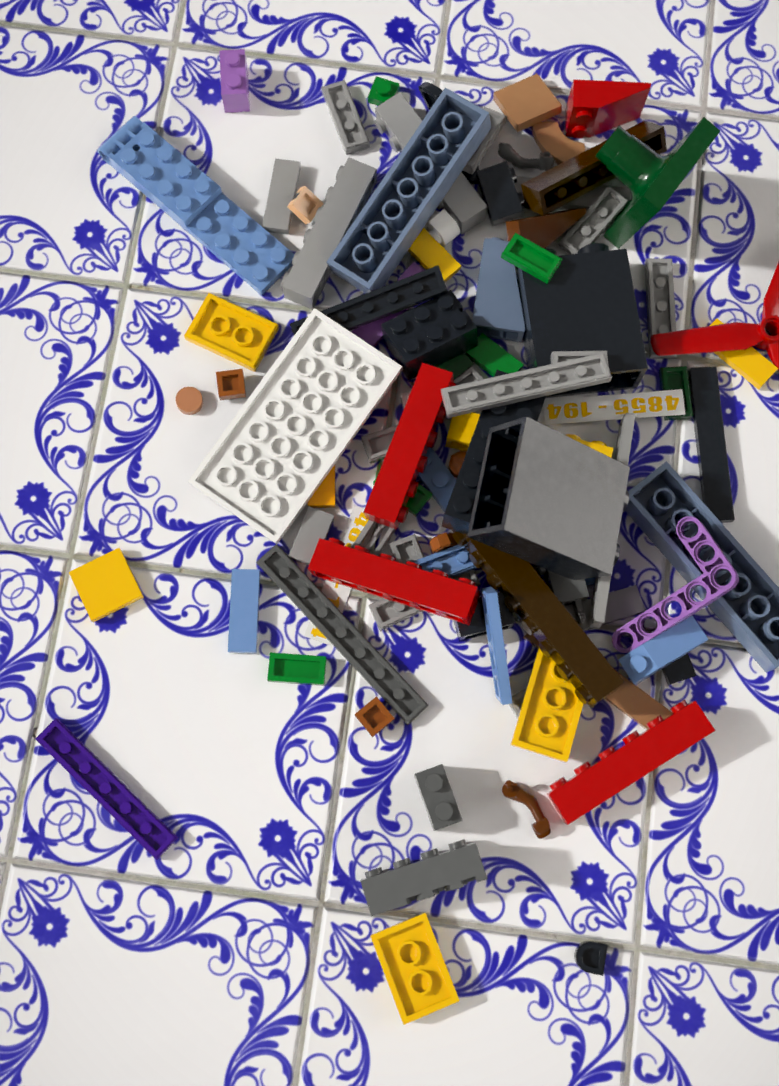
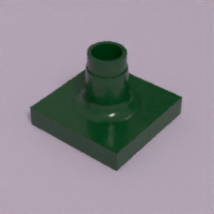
M703 117L666 156H661L637 137L630 135L619 125L595 157L606 165V168L630 189L632 199L603 237L618 249L662 209L719 134L720 130Z

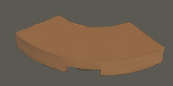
M558 121L540 122L531 127L534 140L542 152H550L555 163L558 165L585 151L584 143L575 142L562 133Z

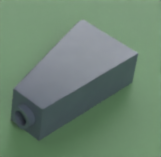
M497 237L491 239L484 238L472 320L477 326L478 336L483 333L488 338L522 342L525 323L515 266L501 258L502 252L510 241H504Z

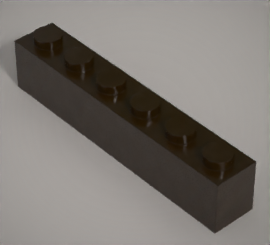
M642 121L626 130L630 135L637 137L657 154L660 155L667 151L664 126ZM606 141L522 183L521 188L525 207L544 216L616 178L606 168L607 166L595 157Z

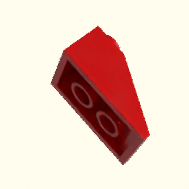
M573 79L565 110V136L577 139L590 138L640 118L651 83Z

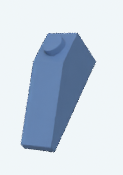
M691 616L618 659L632 682L637 685L709 639L694 617Z

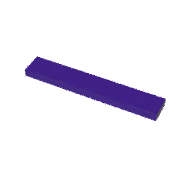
M55 718L35 738L156 860L179 838L58 718Z

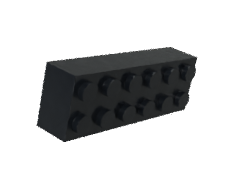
M496 370L494 377L509 373ZM546 396L481 411L446 507L442 527L462 534H468L489 429L526 416L538 421Z

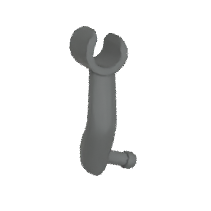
M503 142L499 144V156L519 169L539 168L542 171H547L554 166V158L548 151L541 152L539 158L527 159L521 157L510 144H504Z

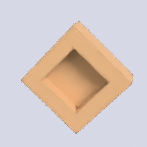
M303 186L298 190L287 207L301 221L308 224L313 220L323 202L306 186Z

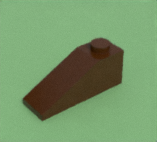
M586 208L568 209L548 213L544 216L538 215L507 221L508 241L517 233L540 247L546 248L586 214Z

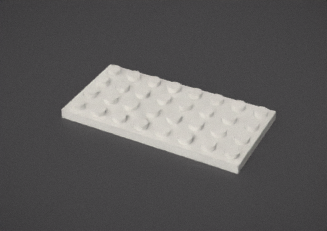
M314 308L193 473L188 483L269 540L278 544L402 372L403 367Z

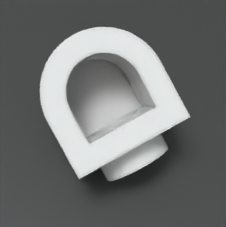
M445 209L438 214L433 213L425 225L429 234L442 247H445L460 234L458 224Z

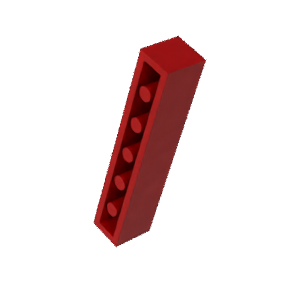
M422 363L363 513L366 519L396 530L399 523L405 522L409 508L406 507L409 497L414 498L419 483L416 482L419 472L423 473L427 466L428 457H425L429 447H434L438 433L435 432L438 423L442 424L446 417L441 389L457 385L454 383L453 372Z
M319 538L308 566V570L314 577L470 626L480 597V591L475 586V582L466 578H459V581L448 578L449 575L440 570L433 569L432 572L422 570V566L410 561L402 564L396 562V558L388 554L381 553L380 556L370 554V550L355 545L354 548L344 546V542L335 538H329V541Z
M685 700L670 708L673 713L665 719L661 715L657 716L646 724L649 729L639 734L637 730L622 739L625 744L615 750L613 746H610L598 754L599 761L592 765L587 761L574 769L576 775L566 781L562 777L549 785L552 791L548 792L547 796L564 823L569 825L716 731L696 700L688 704Z

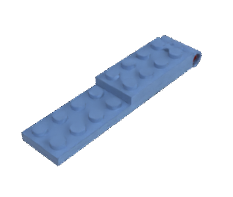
M136 116L127 121L97 149L98 154L107 164L112 166L261 296L293 266L294 253L225 196L218 184Z

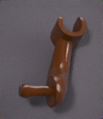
M507 780L502 787L503 795L526 805L536 821L531 826L537 838L542 839L551 833L549 821L544 816L537 799L516 783Z

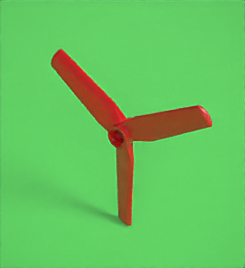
M779 262L764 297L762 321L759 324L733 322L651 335L650 342L654 353L658 356L746 350L755 346L767 351L773 365L779 371ZM765 330H768L772 336L767 334Z

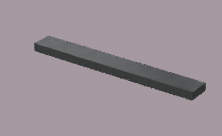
M277 544L256 562L407 725L428 707V704Z

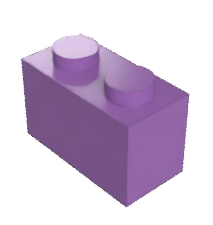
M245 49L219 50L221 96L225 113L249 112V81Z

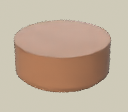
M184 387L178 391L175 400L180 412L186 415H193L201 410L203 398L198 389Z

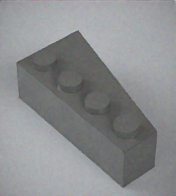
M465 839L448 844L450 848L448 851L438 853L436 848L421 853V860L411 863L409 858L394 862V869L383 872L382 868L379 867L364 872L366 878L361 879L360 882L371 916L408 905L414 900L420 901L440 894L439 892L443 890L452 891L464 887L473 880H477V882L486 880L487 876L476 843L466 844Z

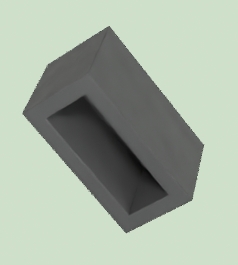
M443 764L414 774L433 831L463 821Z

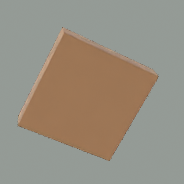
M538 74L493 92L494 102L503 114L507 116L508 121L516 132H520L562 113V105Z

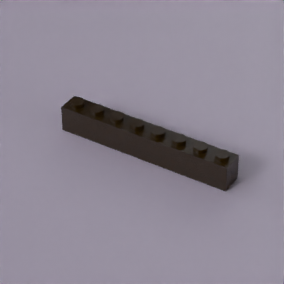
M453 531L452 535L457 544L461 547L464 546L470 553V560L475 567H481L486 573L489 585L504 595L505 598L503 600L507 608L513 613L516 612L522 619L521 624L524 630L529 635L533 634L540 642L539 648L547 658L551 657L557 664L558 673L565 681L569 680L576 689V696L583 704H588L592 709L624 683L529 562L467 537L468 534Z

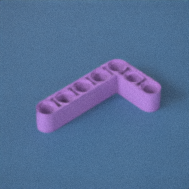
M692 516L682 518L676 526V533L703 574L617 629L612 636V644L617 651L621 653L631 652L645 642L686 620L737 586L738 574L706 527L697 518ZM690 523L697 524L698 533L692 538L685 537L684 528ZM704 547H713L715 551L714 558L708 562L702 561L700 558L701 550ZM722 570H728L732 575L730 583L725 586H720L716 581L717 574ZM697 586H703L707 591L705 599L700 602H696L692 597V591ZM672 602H679L682 612L678 617L673 618L668 613V607ZM650 617L655 618L657 621V629L653 633H648L644 628L645 620ZM627 632L633 637V644L630 648H624L621 644V637Z

